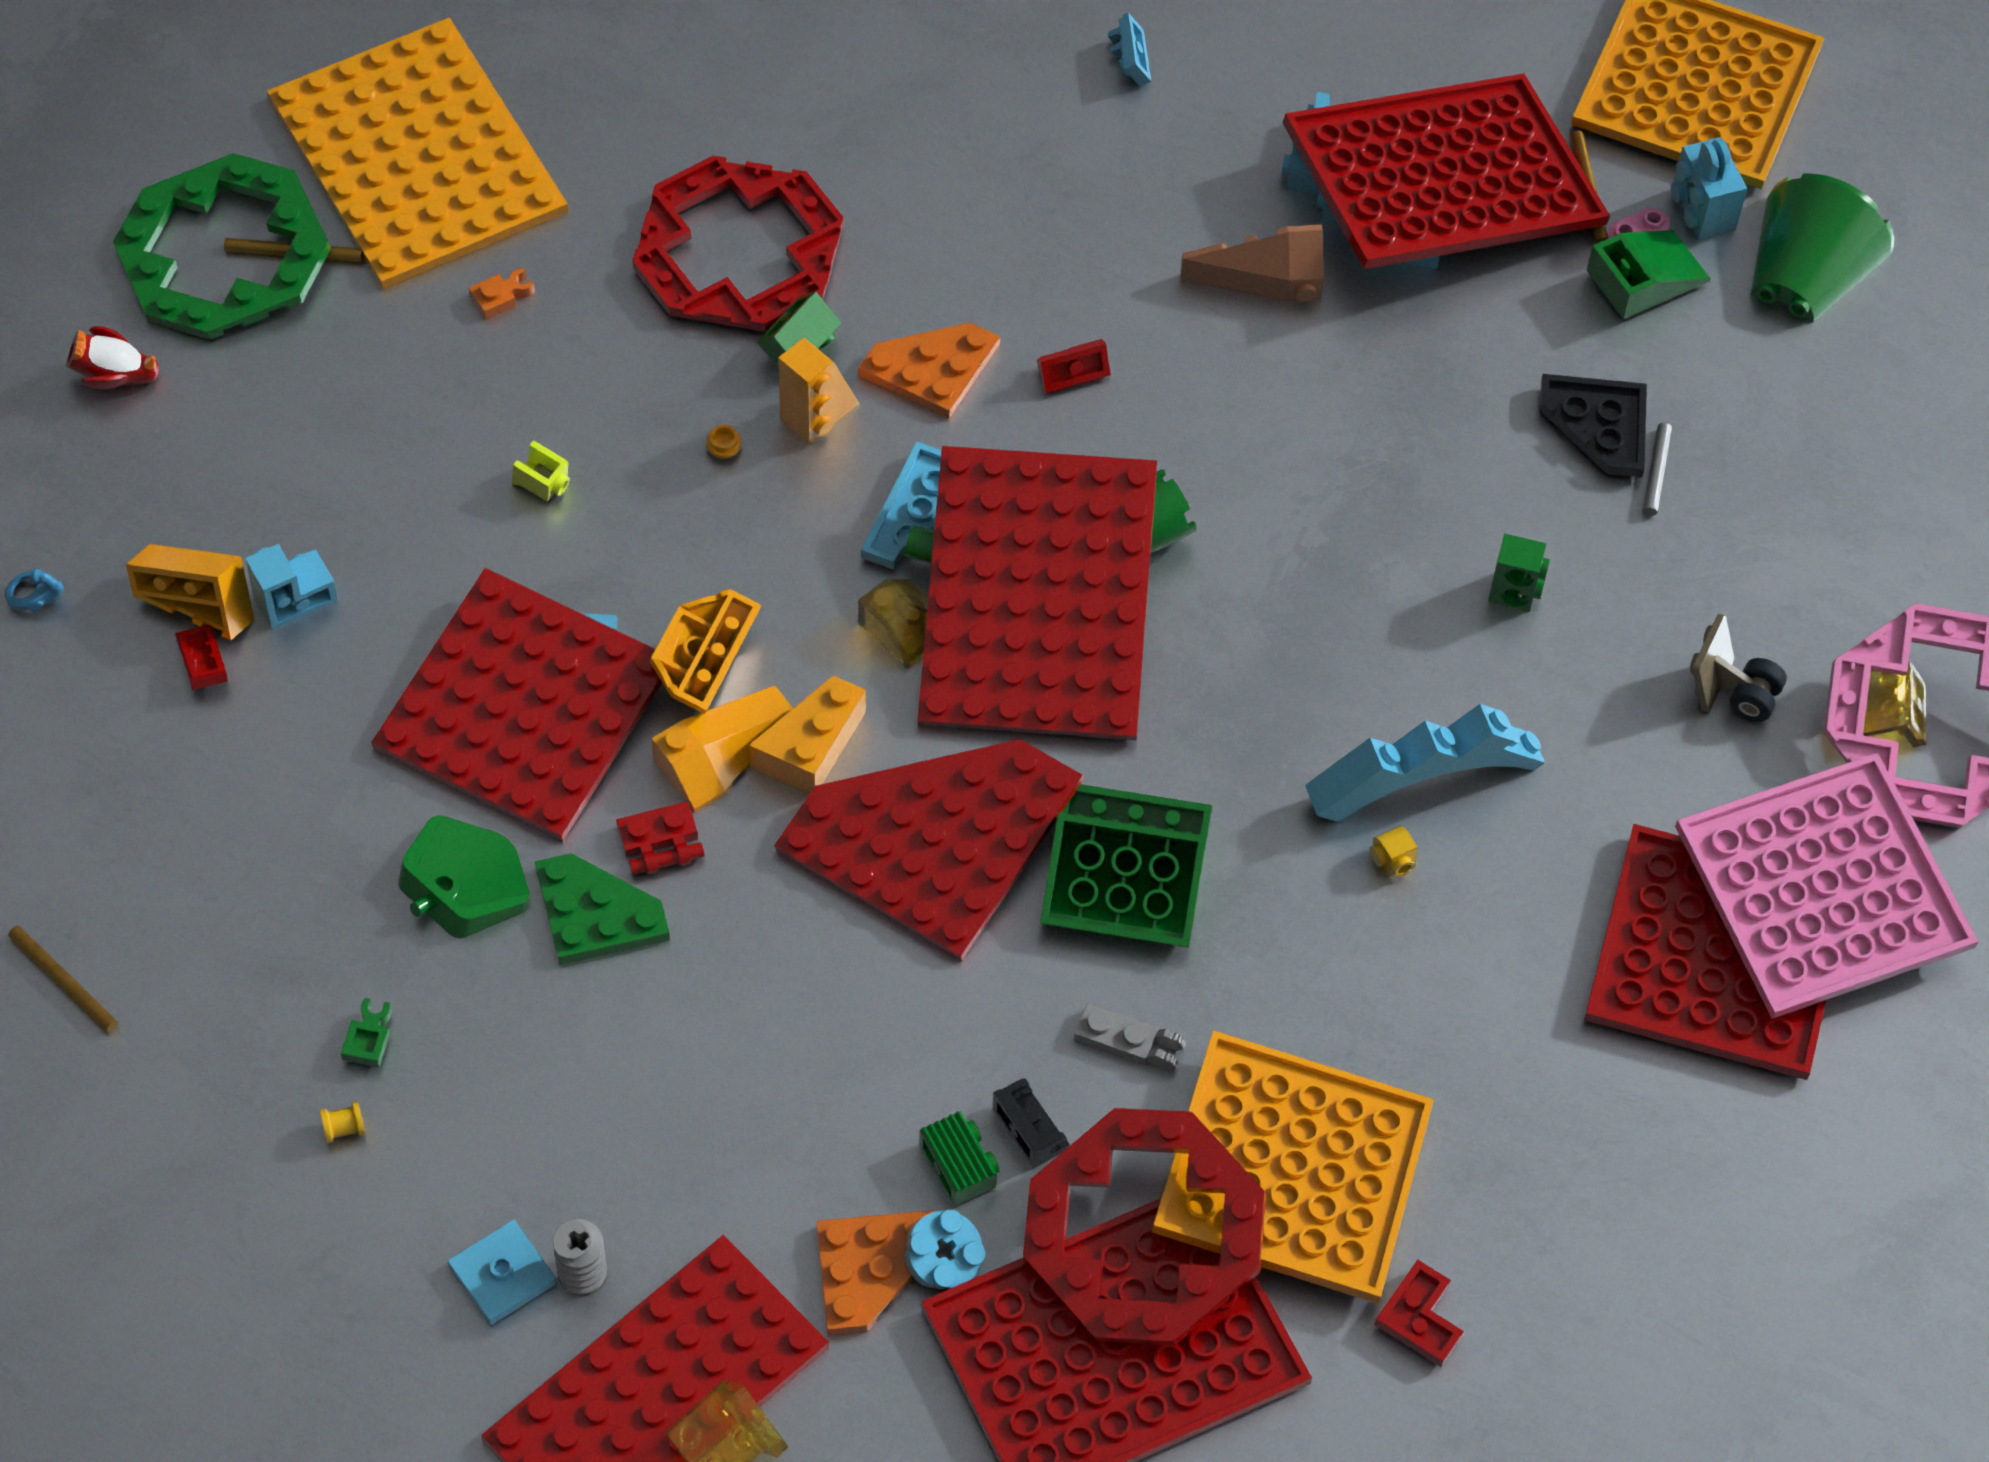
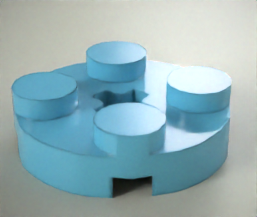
M955 1210L935 1211L916 1221L908 1231L906 1239L908 1238L906 1243L907 1251L904 1252L906 1266L911 1275L920 1284L928 1288L934 1287L944 1290L951 1289L973 1279L986 1255L976 1227ZM939 1240L951 1246L952 1250L950 1253L952 1257L950 1260L945 1256L940 1259L937 1257L935 1252L939 1249L937 1244Z

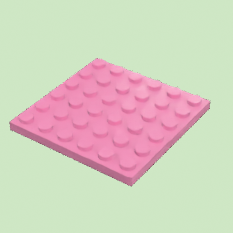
M1878 753L1679 819L1675 825L1772 1019L1974 949L1979 942Z

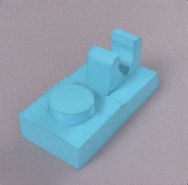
M1129 13L1123 15V18L1119 19V27L1108 32V38L1116 44L1109 48L1116 58H1120V66L1125 76H1131L1139 86H1143L1151 82L1144 30Z

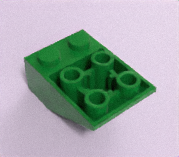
M1674 230L1627 232L1615 235L1592 245L1587 267L1588 273L1622 319H1626L1706 284L1711 279Z

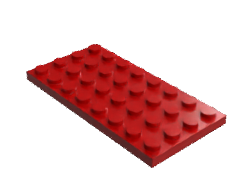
M723 1234L481 1435L482 1442L501 1462H696L828 1350L829 1341Z

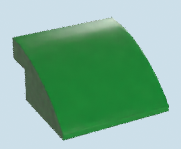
M1081 784L1063 812H1058L1040 924L1189 948L1212 805Z

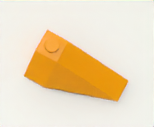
M774 685L707 710L705 714L699 713L686 718L651 738L653 761L684 801H688L691 810L695 813L724 796L733 786V781L744 769L747 770L750 767L749 744L792 710L793 707Z

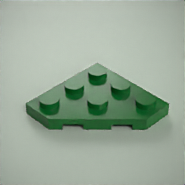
M572 853L535 861L536 873L559 965L670 940V933L661 900Z

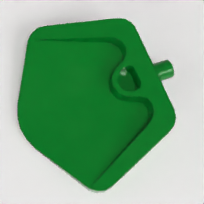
M437 815L427 821L404 855L398 879L400 890L413 901L410 904L412 914L416 917L424 913L428 914L447 933L455 938L470 936L520 915L527 909L530 892L520 859L509 839L494 831L446 816Z

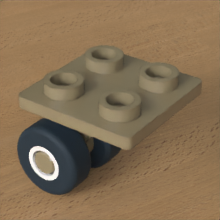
M1717 614L1713 625H1709L1706 628L1703 646L1699 653L1694 654L1690 665V672L1694 675L1696 683L1695 695L1699 697L1701 710L1710 712L1720 689L1733 691L1730 697V706L1735 713L1750 721H1766L1770 718L1776 703L1773 696H1777L1782 692L1787 681V675L1781 666L1765 658L1749 660L1743 672L1733 666L1734 654L1726 615Z

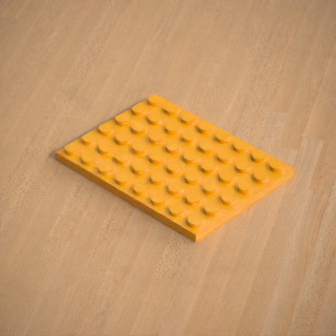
M450 17L267 90L269 102L357 248L362 249L363 258L382 290L569 212L568 203Z

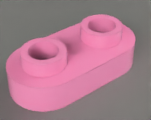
M1644 209L1613 223L1608 229L1607 237L1611 238L1620 233L1669 230L1670 219L1665 212L1659 209Z

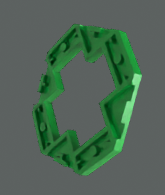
M235 153L142 188L113 240L117 254L147 321L209 340L224 335L223 330L242 323L244 327L269 317L268 312L287 305L289 309L302 304L331 250L328 239L295 170ZM225 188L277 203L266 223L268 231L293 238V241L269 286L236 278L225 301L221 305L166 289L178 268L174 259L150 252L176 205L207 214L220 189Z

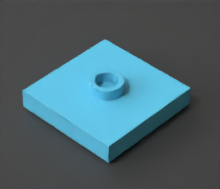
M515 1219L447 1260L449 1268L490 1326L558 1284L556 1276Z

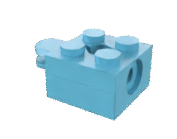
M1721 137L1683 146L1679 162L1676 164V175L1674 182L1671 184V194L1676 203L1679 202L1682 207L1687 226L1693 229L1698 240L1736 231L1748 188L1731 158L1727 143Z

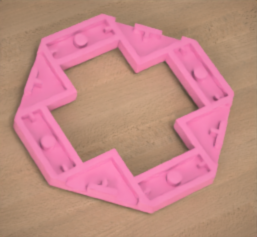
M1915 603L1898 617L1886 623L1858 645L1833 661L1823 733L1846 763L1878 753L1914 821L1960 829L1989 808V758L1971 755L1968 758L1964 789L1895 777L1899 742L1863 735L1871 670L1904 676L1908 672L1911 642L1980 654L1976 689L1989 691V617Z

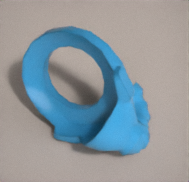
M33 569L19 574L9 582L5 590V598L8 605L16 610L30 609V611L36 612L43 604L50 605L59 600L64 586L61 581L56 580L49 573L42 572L40 569ZM31 578L32 583L37 584L35 591L25 598H15L13 596L15 587L21 581Z

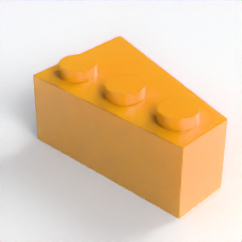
M834 675L749 744L750 768L810 794L816 785L824 783L865 715L866 689Z

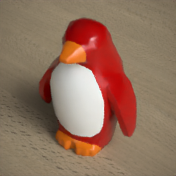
M94 326L89 329L92 335L85 334L81 330L76 332L65 367L86 376V378L81 379L85 386L106 390L120 386L149 384L158 378L160 368L155 356L143 355L117 331L107 327Z

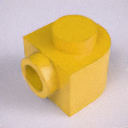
M1402 825L1373 838V846L1370 847L1371 857L1378 867H1384L1390 878L1393 876L1401 877L1409 873L1416 866L1418 846Z

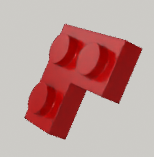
M1418 1259L1379 1313L1374 1324L1441 1368L1464 1333L1463 1330L1433 1312V1309L1449 1288L1451 1280Z

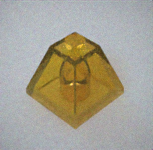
M885 579L858 600V623L907 669L923 657L929 594L912 579Z

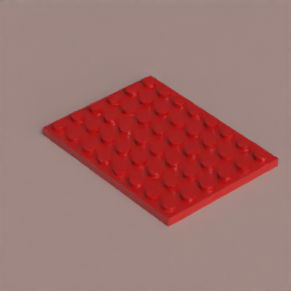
M1525 73L1285 113L1282 122L1363 269L1605 226L1610 218L1609 212Z
M942 446L917 719L918 725L1137 741L1157 460Z
M1159 1198L1067 1238L1064 1258L1097 1259L1102 1261L1103 1270L1100 1298L1177 1303L1180 1264L1219 1266L1220 1254L1152 1233L1151 1231L1162 1199ZM1024 1257L921 1301V1309L999 1462H1137L1311 1384L1312 1381L1311 1374L1257 1276L1249 1283L1245 1282L1229 1296L1230 1299L1207 1319L1203 1318L1175 1346L1096 1341L1074 1314L1054 1294L1039 1274L1026 1262Z

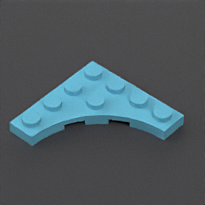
M916 441L861 548V558L894 570L904 554L911 525L931 530L935 529L941 462L940 449Z

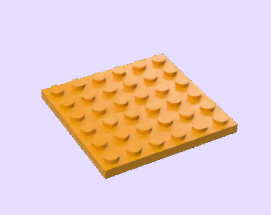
M1625 0L1573 114L1571 125L1676 161L1680 159L1683 146L1721 137L1727 143L1731 158L1744 183L1762 190L1825 37L1713 0Z
M1213 1030L1188 1111L1193 1112L1265 1191L1266 1204L1261 1267L1378 1304L1384 1288L1434 1099ZM1175 1153L1151 1232L1220 1254L1225 1194L1188 1192L1186 1181L1189 1154Z

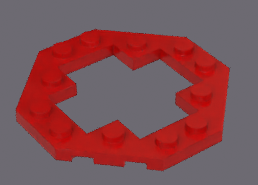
M712 155L655 184L651 205L642 226L640 242L633 256V269L671 316L766 332L798 297L816 291L824 301L844 226V217L807 171L792 169V173L773 170L772 165L749 161L742 165L727 162L726 157ZM729 187L735 190L749 209L779 195L810 233V235L786 246V255L798 269L799 273L747 300L728 277L698 292L667 253L668 250L692 239L690 228L678 213Z
M1114 1108L1030 1179L1023 1257L1096 1341L1175 1346L1203 1318L1207 1319L1230 1299L1229 1296L1245 1282L1249 1283L1261 1272L1266 1194L1261 1186L1193 1112ZM1113 1150L1189 1154L1186 1181L1187 1191L1225 1194L1219 1266L1180 1264L1177 1303L1100 1298L1102 1261L1097 1259L1064 1258L1071 1186L1110 1188Z

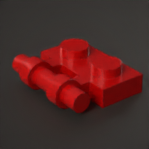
M688 801L616 819L617 829L626 858L641 854V858L629 860L632 875L642 872L650 875L659 872L658 868L677 863L681 867L691 864L693 859L705 857L701 842L688 846L686 843L698 839V831ZM670 846L674 847V849L664 851L657 854L654 853V850Z

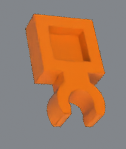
M524 268L514 270L506 280H503L500 274H497L468 287L469 296L485 320L515 307V297H528L535 292L533 281L519 284V282L526 280Z

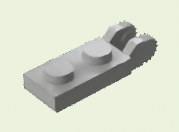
M1089 1002L1074 1035L1076 1042L1144 1066L1147 1063L1168 1071L1176 1069L1179 1062L1178 1059L1169 1052L1153 1049L1154 1044L1181 1051L1187 1042L1184 1036L1177 1032L1159 1029V1027Z

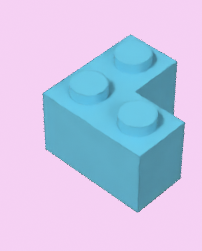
M276 544L269 548L259 549L253 555L245 558L254 599L271 629H275L338 601L334 580L316 549L308 553L295 555L288 561L280 545Z

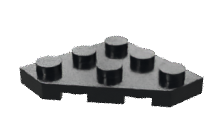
M1542 374L1539 410L1605 473L1643 477L1645 470L1647 384Z

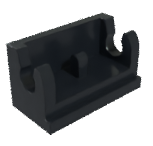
M1023 1078L1003 1089L993 1092L992 1109L1034 1169L1061 1154L1070 1144L1066 1140L1065 1134L1059 1132L1032 1093L1033 1090L1030 1088L1029 1082L1026 1078Z

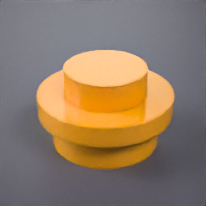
M725 424L714 427L706 439L709 453L721 459L735 456L740 451L742 445L740 434L732 426Z

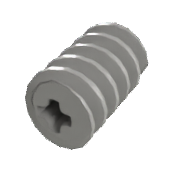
M582 1218L563 1222L556 1229L553 1236L558 1281L562 1288L571 1294H590L603 1284L607 1274L603 1235L595 1224Z

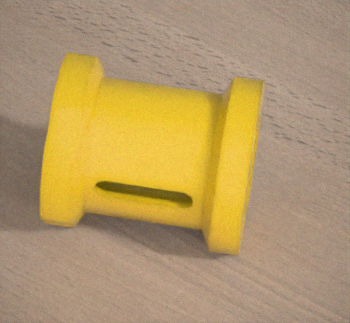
M358 1101L352 1102L351 1107L328 1112L326 1108L320 1109L327 1144L332 1143L334 1138L355 1133L359 1136L365 1135Z

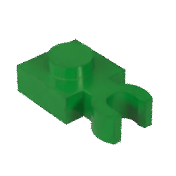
M365 998L361 1004L363 1021L351 1020L341 1050V1057L344 1061L379 1068L390 1036L389 1027L383 1025L388 1023L391 1018L390 1003L385 1002L382 1011L373 1014L370 1012L372 1007L371 1000Z

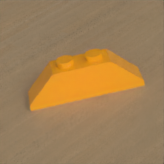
M731 589L721 591L717 595L703 597L679 605L649 661L672 698L703 714L706 713L762 605Z

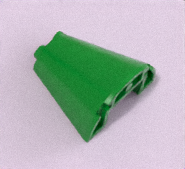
M1803 173L1801 178L1791 179L1790 177L1782 179L1773 187L1766 200L1750 294L1766 303L1784 302L1788 305V309L1793 315L1814 322L1891 255L1894 248V233L1889 220L1883 221L1877 213L1879 206L1869 196L1842 180L1812 173Z

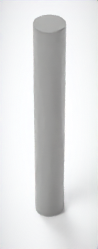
M1660 423L1657 427L1643 510L1649 516H1654L1658 513L1672 429L1668 423Z

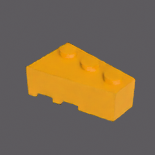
M802 338L778 357L780 419L809 444L817 437L826 435L837 421L860 404L835 363L806 338Z
M149 544L126 564L134 597L169 613L177 610L192 617V623L200 627L207 624L221 630V636L224 638L234 639L254 620L241 556Z

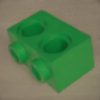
M1504 533L1488 602L1530 612L1533 598L1541 599L1550 559L1543 556L1547 543Z

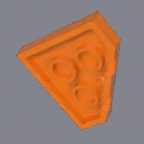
M965 323L875 343L858 367V376L950 418L999 347L1000 336L975 324Z
M934 1210L817 1221L828 1336L867 1332L875 1324L877 1317L889 1303H893L913 1281V1276L905 1263L904 1252L907 1251L906 1243L908 1240L906 1237L909 1229L916 1221L934 1212Z

